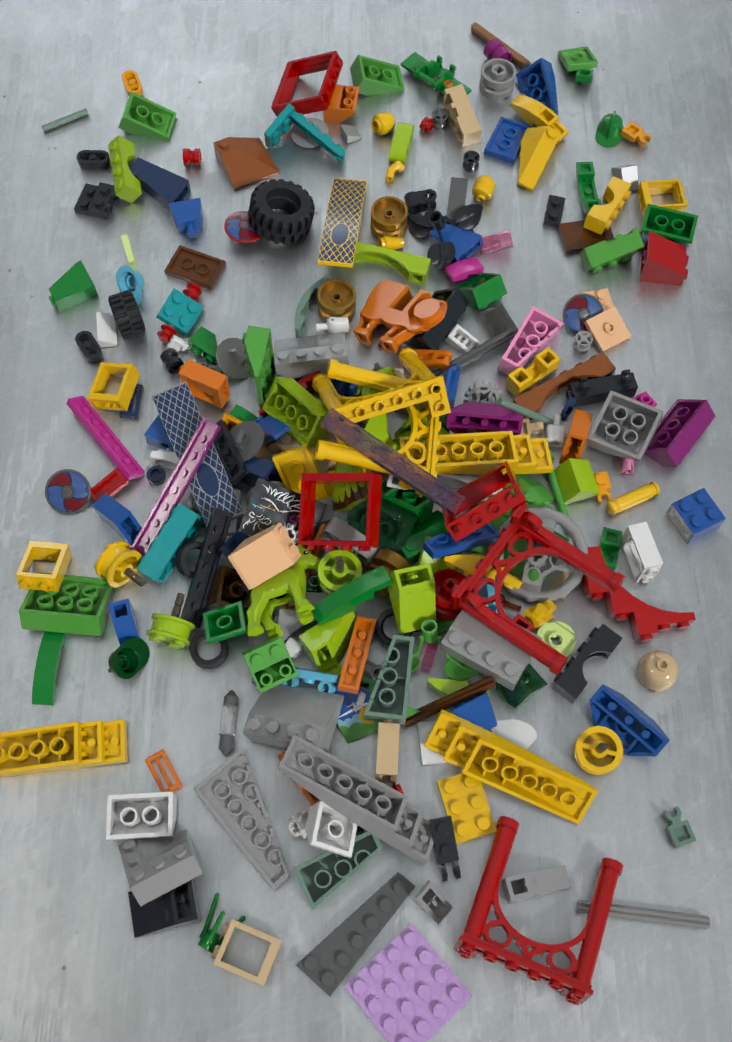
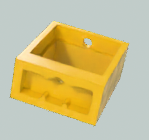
M680 179L640 182L637 196L642 217H644L647 205H653L651 195L673 194L675 204L656 206L681 212L687 209L688 201L684 197V186L681 185Z
M101 362L87 400L95 409L127 411L140 373L131 363ZM110 375L124 376L117 394H103Z
M30 540L16 573L19 588L59 592L71 560L69 544ZM33 561L56 562L52 575L29 573Z

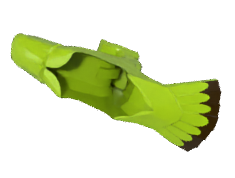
M391 366L376 371L405 378L403 373ZM359 385L356 394L366 396L383 391ZM387 413L367 419L368 422L366 420L356 422L354 429L357 442L345 446L381 454L393 453L400 449L399 437L410 436L411 431L401 434L392 440L388 431ZM336 462L335 473H363L361 467ZM334 483L332 510L334 512H346L368 498V483Z

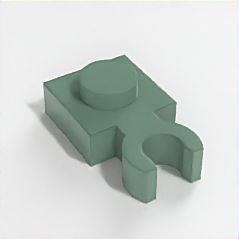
M678 806L673 808L675 817L670 816L668 810L663 812V817L671 824L666 827V830L675 849L697 841L688 820L681 821V810Z

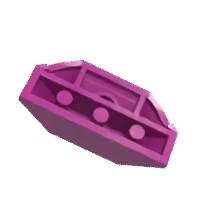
M465 402L451 408V413L447 415L446 428L454 434L512 431L513 435H520L523 424L522 415L498 404Z

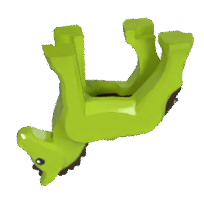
M297 544L301 557L292 566L252 589L246 604V614L248 617L247 634L249 637L264 633L260 622L264 625L270 639L278 635L283 636L280 625L272 621V613L276 606L293 601L298 620L303 625L314 621L311 610L315 608L305 597V569H317L320 559L313 555L310 550H306V546Z

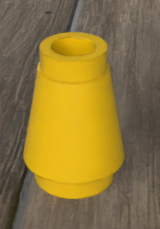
M383 235L378 239V247L390 248L392 250L404 248V239Z

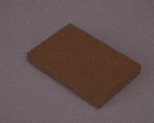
M585 220L560 223L557 228L565 254L581 252L583 249L604 240L614 239L611 227L608 230L605 229L602 235L584 228Z
M179 245L164 272L171 277L188 283H196L200 287L212 290L226 266V261Z

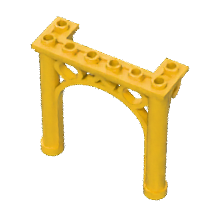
M407 347L400 351L398 357L401 364L412 376L394 388L366 396H341L325 374L314 376L312 386L319 393L329 411L337 444L347 445L357 442L353 423L427 400L432 418L451 413L443 376L436 377L418 358L417 353L412 348Z
M332 358L329 360L326 371L327 378L382 391L394 388L408 380L340 363ZM428 400L405 407L411 421L410 438L404 447L393 453H375L319 439L314 459L321 461L326 459L390 474L399 478L400 487L404 489L416 488L415 494L422 498L425 492L430 490L431 483L435 482L437 478L435 465H437L439 454H436V451L440 444V438L438 437L441 429L440 416L431 417ZM423 408V412H419L416 410ZM427 417V424L425 426L421 420ZM425 437V445L418 442L419 438ZM412 448L418 449L421 453V459L416 460L412 458L409 450ZM401 456H403L404 459H405V461L397 460V459L400 458Z

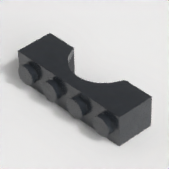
M602 624L599 629L595 627L591 631L589 642H583L577 649V652H579L576 658L572 656L565 665L567 670L564 673L560 671L553 680L556 683L553 690L572 704L588 684L583 675V663L593 657L608 659L623 639L605 624Z

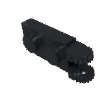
M451 816L429 819L431 834L434 840L433 846L436 862L439 865L442 882L447 881L448 878L445 867L447 862H452L455 878H461L458 863L459 856Z

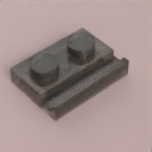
M503 304L479 312V318L492 338L509 328L514 329L517 334L518 328Z

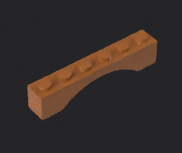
M604 352L599 355H593L588 361L580 362L574 368L562 371L559 376L549 378L539 386H533L524 394L519 393L513 398V403L540 413L545 402L556 392L569 387L570 383L578 382L579 378L588 377V380L613 376L616 367ZM522 415V416H523V419H528V418H529L530 421L533 420V419L530 418V417H527V416H525V415Z

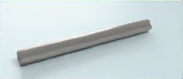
M578 900L576 905L577 912L588 914L591 901ZM611 904L608 916L700 929H709L710 918L708 916Z

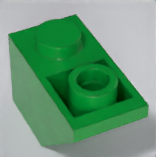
M201 326L188 340L190 352L197 357L203 358L209 365L213 364L216 366L218 365L216 361V350L218 347L216 335Z

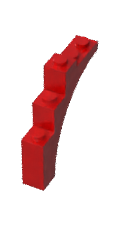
M600 546L588 547V555L607 566ZM583 574L582 584L585 599L592 598V600L596 601L603 599L605 596L609 619L616 618L617 621H623L629 617L634 640L641 639V642L650 641L659 633L658 630L667 631L671 629L670 627L676 626L678 629L688 628L696 620L694 612L678 613L650 606L634 597L622 586L614 594Z

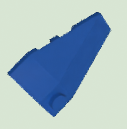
M541 57L516 74L518 85L526 96L539 101L559 115L556 81L552 64Z

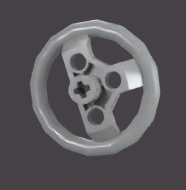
M528 508L529 512L534 513L542 520V526L554 533L556 524L561 525L571 536L574 546L588 555V546L583 533L568 515L552 508ZM511 517L500 526L499 533L503 528H508L511 524ZM532 539V548L544 547ZM504 553L499 558L500 560H504ZM542 555V558L538 559L533 556L526 559L520 588L514 587L513 590L505 588L512 595L527 602L544 603L548 599L554 601L565 597L580 583L583 573L564 561L559 566L555 565L552 562L553 556ZM531 569L538 570L539 578L537 580L529 578L528 573ZM554 570L571 573L559 586L541 591L544 576Z

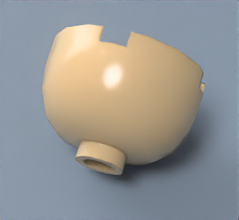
M656 650L647 653L640 659L636 674L639 682L646 689L649 688L654 690V692H664L675 684L679 676V667L672 655L665 651Z

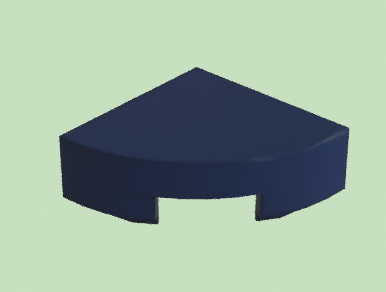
M570 396L560 414L562 421L567 420L574 409L576 399Z

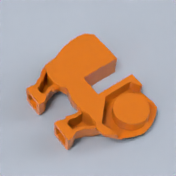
M386 279L379 282L370 293L365 306L360 312L359 325L353 331L360 343L370 346L373 342L372 335L374 330L380 324L385 325L390 330L379 341L384 351L396 355L400 344L417 334L435 328L443 322L448 310L447 302L433 299L430 292L422 289L413 298L408 285Z

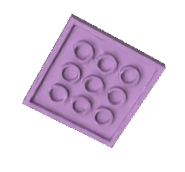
M412 923L344 986L388 1042H426L472 997V994Z

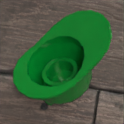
M616 111L604 115L598 123L595 138L601 146L613 147L621 140L622 136L620 134L624 128L623 120L616 114Z

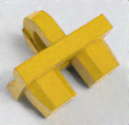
M548 599L544 603H539L526 609L522 614L525 616V619L534 624L532 630H535L554 619L555 616L552 613L556 610L557 606Z

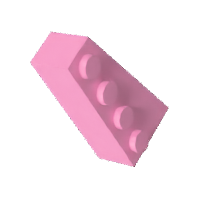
M533 306L502 357L497 370L509 375L520 366L524 367L558 335L564 323Z

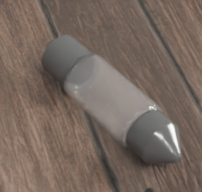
M230 690L224 696L221 711L219 750L224 755L229 754L233 750L234 737L236 736L239 706L238 697L233 690Z

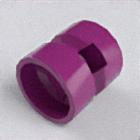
M497 38L490 40L484 47L483 54L488 60L502 58L511 61L512 59L511 52Z

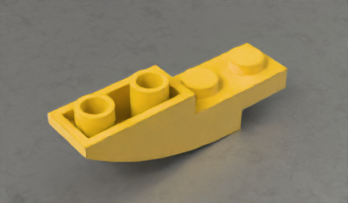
M520 94L509 104L531 126L534 124L537 127L549 126L560 132L561 135L556 144L568 135L569 131L558 122L559 116L539 101Z
M455 553L444 556L443 560L446 561L445 565L455 570L458 567L464 570L463 574L468 576L475 572L477 562L481 558L484 560L486 556L475 553ZM492 568L486 577L495 580L496 570ZM509 573L503 582V585L511 590L514 587L519 589L522 584L521 579Z

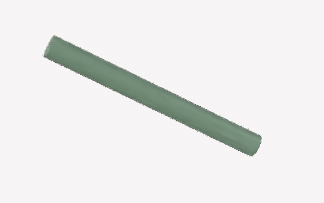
M499 397L497 400L498 405L543 422L546 425L553 424L554 422L549 417Z

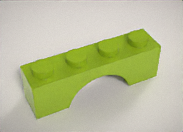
M118 135L108 144L115 195L133 203L142 194L140 181L132 174L128 167V163L136 156L134 143Z

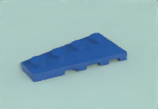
M487 523L457 542L449 532L446 534L440 533L424 541L423 549L432 559L497 542L500 533L490 523Z

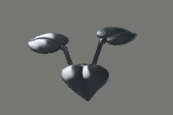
M470 204L459 208L453 215L455 221L449 219L446 215L442 216L440 211L408 215V228L416 238L427 237L433 228L437 231L440 243H435L428 249L427 258L431 259L430 263L433 266L441 269L451 263L456 252L453 243H444L441 234L446 221L453 225L459 224L462 230H472L481 220L483 206L482 204Z

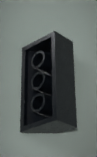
M459 287L438 290L433 293V299L447 302L448 310L445 319L435 328L417 334L408 341L403 342V344L413 349H439L441 342L447 338L449 331L457 324V320L466 311V307L470 303Z

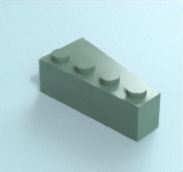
M367 831L355 837L351 858L326 851L294 867V871L312 910L383 849L376 836Z

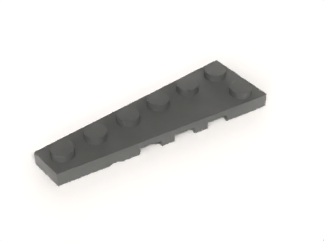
M396 873L298 962L296 966L326 994L331 996L410 895L415 885L401 873Z

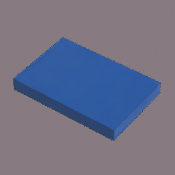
M501 116L483 154L514 164L521 150L520 141L527 128H531V126Z

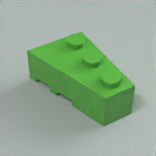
M635 227L626 235L622 236V234H619L614 239L604 240L583 249L579 256L585 272L592 271L596 273L602 270L604 266L610 268L617 265L619 261L624 263L633 259L632 256L641 250L644 244L638 228Z

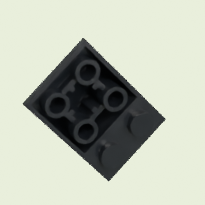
M194 879L142 906L139 905L132 891L128 892L135 938L201 922Z

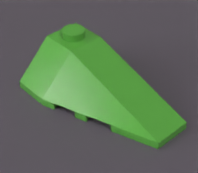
M515 474L526 498L525 501L528 508H543L544 505H550L556 500L544 485L527 474ZM509 483L508 485L504 486L503 490L512 484ZM513 489L509 491L511 495L515 493Z

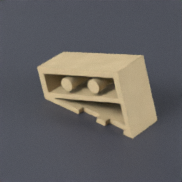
M463 84L445 89L443 109L448 112V124L461 146L465 147L480 142L482 128L478 123Z

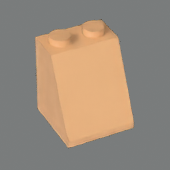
M279 522L245 539L228 556V559L247 588L251 590L292 566L301 557L298 547L291 540L288 531Z

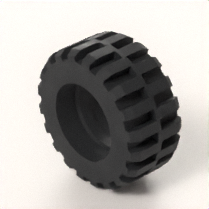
M271 179L269 182L265 181L258 185L252 192L248 210V221L252 229L257 231V235L263 236L266 241H273L275 244L283 243V245H287L289 242L293 244L308 235L315 213V204L306 189L303 190L299 184L296 185L292 181L287 182L284 179ZM272 209L285 210V211L289 212L290 214H289V215L280 214V213H277V212L273 211Z

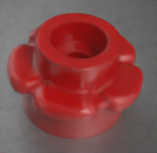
M425 117L421 121L419 128L422 129L423 133L426 131L430 132L433 128L432 118Z

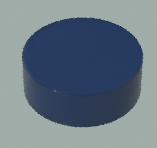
M153 466L148 469L146 476L150 484L158 486L165 482L166 474L162 467Z

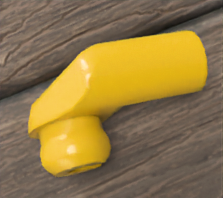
M395 161L387 168L385 180L392 182L395 172H402L404 170V164L401 161Z

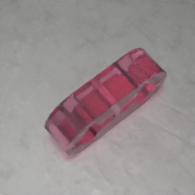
M438 641L428 643L420 668L428 671L431 670L439 646Z

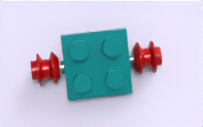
M187 283V289H184L183 293L173 288L157 314L156 318L167 324L161 325L162 331L157 332L159 340L163 343H168L173 335L177 336L175 330L187 336L202 312L204 306L196 302L199 299L198 296L202 294L198 284Z

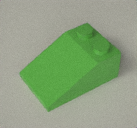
M358 55L350 67L353 86L359 87V94L374 96L404 91L398 65Z
M131 92L118 128L133 135L168 140L177 113Z

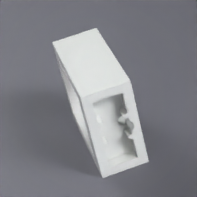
M647 522L629 525L621 540L624 555L635 583L641 581L643 583L651 582L662 567L663 561Z

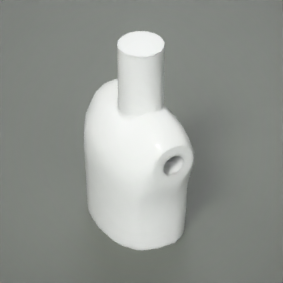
M330 317L326 323L316 324V331L327 330L328 333H349L348 317Z
M554 415L553 424L546 425L545 438H547L549 447L562 448L564 447L567 428L560 425L561 416Z

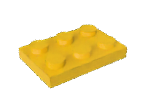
M308 444L275 454L272 457L285 488L300 494L302 473H321ZM316 484L315 500L319 501L328 498L330 492L327 485Z
M463 773L437 780L446 816L450 815L452 818L456 845L497 832L481 781Z

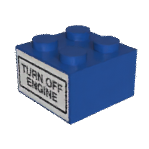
M705 488L672 503L667 511V515L687 544L718 529L726 519Z

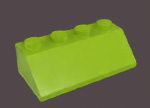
M275 377L262 409L268 415L289 425L291 429L287 432L300 444H308L309 447H312L319 439L321 440L329 434L333 427L329 411L293 378Z

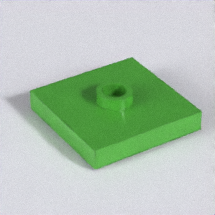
M587 46L558 51V57L567 71L596 68L598 66V61Z

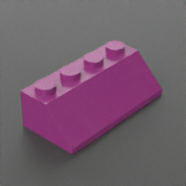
M677 399L662 418L644 454L661 466L677 467L716 417L708 401Z

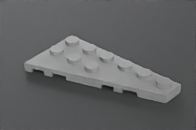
M242 747L193 789L274 891L290 877V873L246 753Z

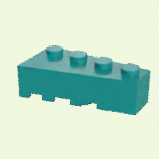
M180 503L172 510L168 522L162 525L158 537L150 543L147 554L138 562L137 570L159 584L164 582L176 566L175 556L179 548L192 540L195 542L199 537L198 531L200 528L207 527L201 516Z

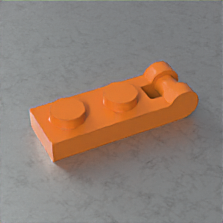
M413 349L417 353L418 358L428 368H439L443 371L449 368V361H451L453 356L451 351Z

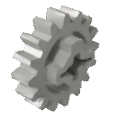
M482 380L480 385L474 382V387L469 385L468 391H465L464 396L466 398H464L463 403L472 402L471 397H473L476 403L494 404L492 396H494L495 404H497L502 391H496L498 386L492 387L491 381L485 384L484 380Z

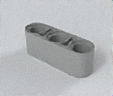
M333 517L321 532L325 540L365 541L366 539L365 535L337 517ZM352 547V551L349 552L353 553L362 565H368L379 548H370V551H358V547Z

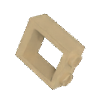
M383 720V723L379 722L375 779L382 783H392L394 781L396 784L400 724L395 723L393 720Z
M233 919L230 924L226 922L221 932V936L224 937L221 946L216 945L211 956L212 959H215L213 964L264 986L282 940ZM234 928L270 942L258 976L221 961Z

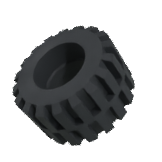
M130 290L108 296V302L121 336L127 339L144 333L145 325L133 293Z

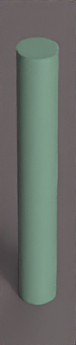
M86 108L44 124L41 127L46 132L86 116L88 111Z

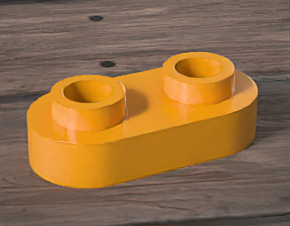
M133 70L125 71L122 74V80L127 94L130 95L133 92L141 96L143 88L138 74Z

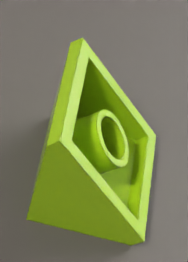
M569 458L554 470L565 505L600 495L589 460Z

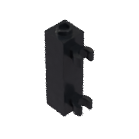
M630 369L622 370L621 374L590 380H588V377L579 378L578 382L569 384L566 391V399L568 401L570 396L576 399L574 407L605 402L610 391L630 398L635 396L638 385Z

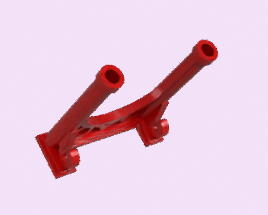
M526 501L512 508L510 512L511 524L507 529H502L496 544L492 543L489 546L487 556L484 560L481 558L477 562L475 572L472 575L469 574L460 584L456 583L450 592L452 608L454 610L462 609L548 667L549 671L557 676L568 658L517 625L503 610L500 593L508 573L518 563L529 557L549 555L561 559L614 594L618 591L626 576L620 572L616 573L544 528L542 520L534 513L528 511ZM519 539L528 542V550L523 552H516L512 547ZM532 539L544 547L532 548ZM508 547V552L511 556L508 559L500 560L499 558ZM492 568L497 572L495 579L498 580L497 583L492 578H485ZM486 584L492 585L495 589V594L488 598H482L478 593L482 586ZM495 602L498 614L485 605Z
M500 816L496 825L498 829L463 935H460L453 950L457 951V954L465 959H474L477 954H480L488 962L504 964V968L507 970L523 972L527 974L526 977L530 980L537 982L542 980L549 983L548 986L550 988L561 991L560 995L566 997L565 1000L574 1005L582 1004L594 992L591 989V982L618 877L622 874L623 864L612 858H602L586 922L581 933L576 938L562 944H543L533 941L520 934L510 925L499 904V886L519 828V823L516 820ZM492 906L497 920L486 923ZM502 926L507 934V941L504 943L494 941L489 936V929ZM513 939L516 940L514 945L520 949L521 955L506 949ZM582 941L578 959L576 960L570 948H573ZM544 952H548L546 956L547 966L531 960L534 956H543ZM563 952L570 961L569 969L564 970L555 966L552 961L553 954Z

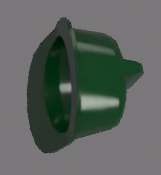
M132 637L126 640L109 656V669L107 671L122 679L132 678L148 662L149 648L147 643L139 637Z

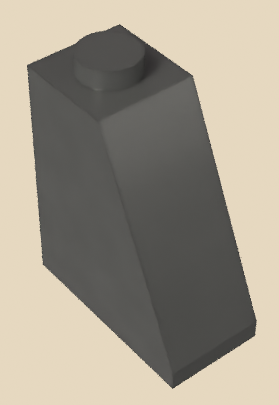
M451 177L447 217L455 221L454 213L459 208L465 206L468 179Z

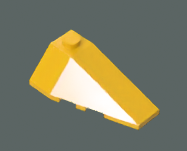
M549 126L527 128L520 141L518 185L530 191L533 190L561 135L560 132Z

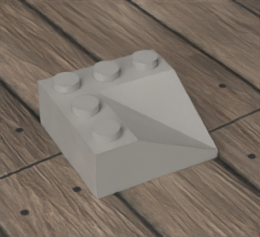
M610 391L587 438V446L606 454L641 461L662 420L664 411Z
M187 830L174 831L173 837L129 839L118 845L129 887L140 906L203 874Z

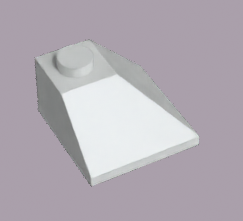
M322 801L311 806L305 828L309 845L351 858L357 824Z

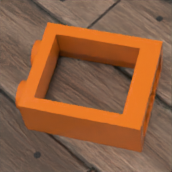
M189 359L185 364L181 365L179 369L181 383L187 382L193 397L222 409L231 395L227 376Z

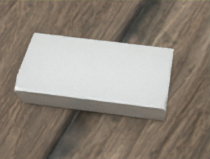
M96 312L97 340L100 348L118 346L117 324L113 314Z

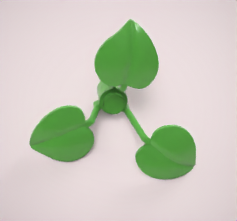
M436 618V622L434 620H426L421 624L422 635L419 636L420 640L416 652L413 649L411 672L415 671L420 665V661L416 656L420 653L423 641L427 643L438 641L439 645H441L442 641L439 632L447 631L453 624V620L446 621ZM444 653L449 660L445 664L444 670L450 679L462 681L479 674L478 671Z

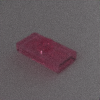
M510 230L483 237V246L479 248L480 256L514 247Z

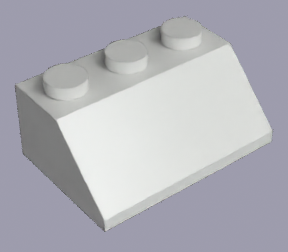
M174 792L108 795L106 840L173 837L177 813V797Z

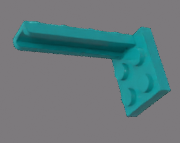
M290 103L264 132L265 145L271 150L273 146L276 147L279 144L282 135L287 134L291 129V125L294 124L338 161L341 162L345 159V149L340 144L336 145L329 135L321 133L315 124H310L303 114H298L294 111V107Z

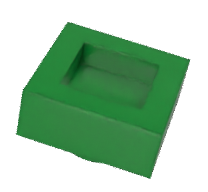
M577 70L575 82L581 84L591 83L593 70Z

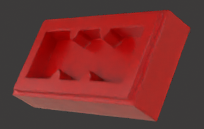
M116 468L91 488V497L95 502L105 493L113 497L128 485L129 482L120 470Z

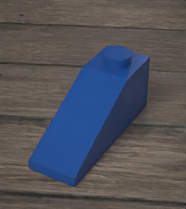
M261 415L253 421L263 428V446L278 439L291 429L289 425L270 415L266 417Z

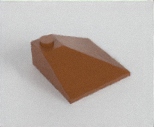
M227 137L213 143L215 157L235 191L280 174L260 138Z

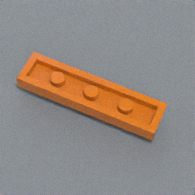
M357 616L338 683L339 691L353 694L359 693L377 620Z

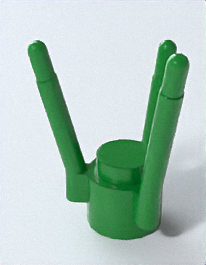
M216 893L204 928L199 936L201 939L198 943L199 946L213 953L216 945L221 946L224 939L222 937L219 940L221 935L216 932L225 915L224 911L220 913L213 928H209L219 893ZM244 915L241 916L238 922L242 923L246 917Z

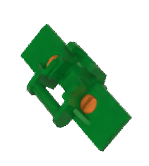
M414 52L400 65L414 74V77L418 78L419 81L423 80L432 86L433 90L437 91L438 94L442 93L444 95L445 89L463 84L454 78L456 66L451 64L449 70L443 68V58L439 55L435 62L434 60L428 61ZM463 84L466 94L468 95L472 91V89Z

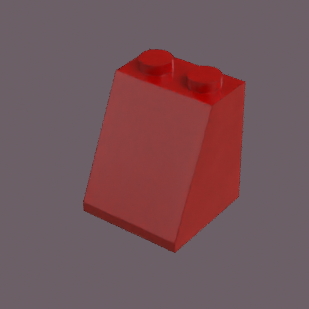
M649 232L641 253L640 281L681 286L683 280H686L688 276L686 266L689 256L686 255V248L656 233Z

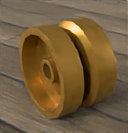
M385 196L376 200L371 206L370 228L372 233L377 238L383 235L401 238L407 230L408 208L401 199L393 196Z
M342 279L328 280L320 286L317 294V308L322 320L327 322V319L330 317L347 316L348 321H350L354 317L356 310L355 288L349 282Z

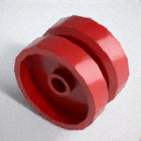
M439 570L433 574L435 580L436 618L446 621L455 620L462 609L454 610L452 608L450 592L456 583L460 584L466 577L455 570Z

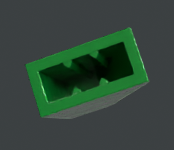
M81 260L49 288L51 294L49 300L53 307L57 306L59 312L98 296L95 286Z

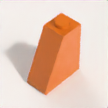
M575 409L559 460L560 463L565 462L569 458L580 459L592 422V413Z

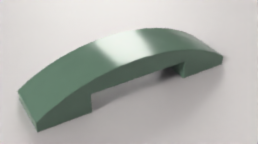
M328 276L316 281L302 296L295 313L296 338L301 337L307 327L306 314L317 298L320 286L329 280Z

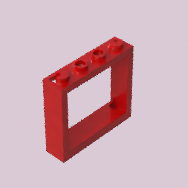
M337 51L287 62L271 106L277 117L289 103L294 107V111L303 115L328 110L343 66V60ZM327 70L318 96L290 101L299 76Z
M505 461L440 502L445 527L457 542L524 502L526 498L517 476L508 462ZM505 468L507 473L503 475L501 470ZM509 483L512 484L504 490L500 491L499 493L495 494L494 496L490 497L489 499L485 500L481 504L462 514L458 518H456L458 514L462 513L466 509L485 499L489 495L493 494L494 492L498 491L499 489L503 488ZM513 489L515 493L511 495L509 491ZM451 501L453 506L449 508L446 504Z
M373 472L302 473L298 545L306 546V550H317V546H322V550H335V547H340L342 551H352V547H358V551H370V548H378L382 475ZM368 483L365 541L313 540L316 484Z

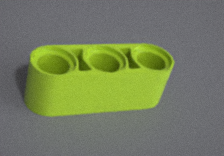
M398 122L389 152V161H401V163L405 164L413 138V124Z

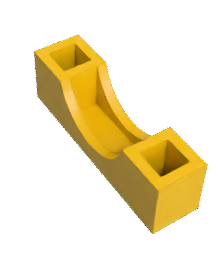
M613 176L603 196V199L608 204L593 205L587 214L583 227L600 235L603 234L605 229L608 230L612 220L616 219L619 213L618 210L621 211L625 201H628L631 195V191H629L631 184Z

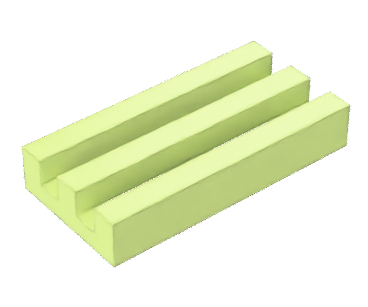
M121 235L129 266L137 271L128 235Z

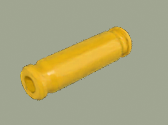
M653 481L614 498L612 501H607L606 509L610 515H616V513L625 511L654 496H658L660 493L659 486Z

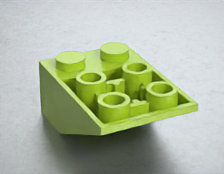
M430 563L394 570L388 573L392 580V585L387 588L399 634L420 630L421 624L426 620H434L436 622L435 580Z
M354 611L322 625L317 624L299 636L309 661L317 671L325 672L336 665L349 647L356 621Z

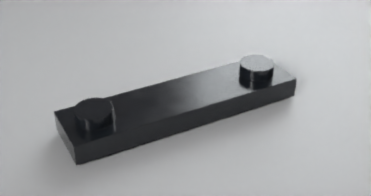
M220 419L216 424L221 429L213 443L230 483L236 486L249 473L234 444L226 422Z

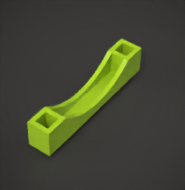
M358 241L354 263H380L399 272L408 282L425 286L430 271L431 259Z

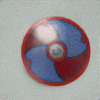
M248 211L235 212L226 219L224 229L231 239L241 243H250L261 238L257 235V231L252 229L248 221Z

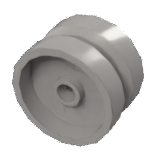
M493 58L485 62L481 69L479 84L482 95L493 101H501L511 96L516 77L515 66L510 61L502 58Z

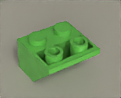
M279 635L241 652L260 693L298 676L284 641Z

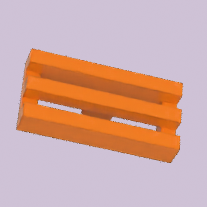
M164 749L145 759L161 792H175L176 789L183 787ZM161 755L176 782L174 785H172L158 758ZM153 760H155L169 787L166 790L151 763Z

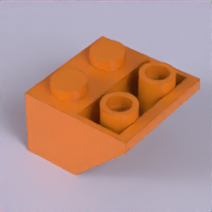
M336 85L328 110L323 111L324 122L341 123L355 114L359 87Z

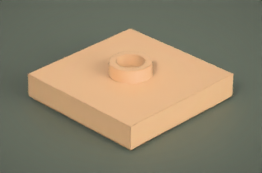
M615 306L584 322L589 333L593 336V340L600 353L632 337Z

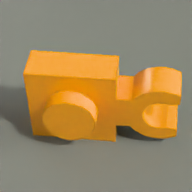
M632 121L621 130V136L632 143L637 141L641 147H645L646 141L650 142L651 135L643 133L644 129Z
M608 472L593 473L600 495L596 497L597 504H601L602 497L606 498L607 501H611L612 496L607 492L612 488Z

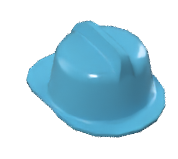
M121 266L116 273L119 291L130 290L135 297L137 305H139L144 287V279L138 271L133 270L131 267Z

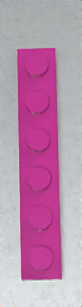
M84 396L68 398L66 403L124 477L127 480L143 477L145 471Z

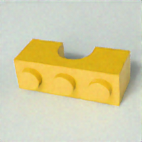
M547 347L535 356L534 361L528 368L524 369L520 366L507 376L505 387L514 396L519 393L524 394L530 388L556 372L561 358L550 347Z

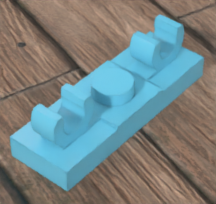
M295 667L298 676L292 678L291 686L297 687L299 685L298 678H303L304 683L315 684V680L321 681L318 685V691L324 692L325 686L328 685V693H334L336 690L334 683L339 682L341 675ZM289 680L283 682L282 685H288Z

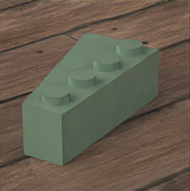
M393 636L363 720L378 722L393 720L395 723L405 725L414 637Z

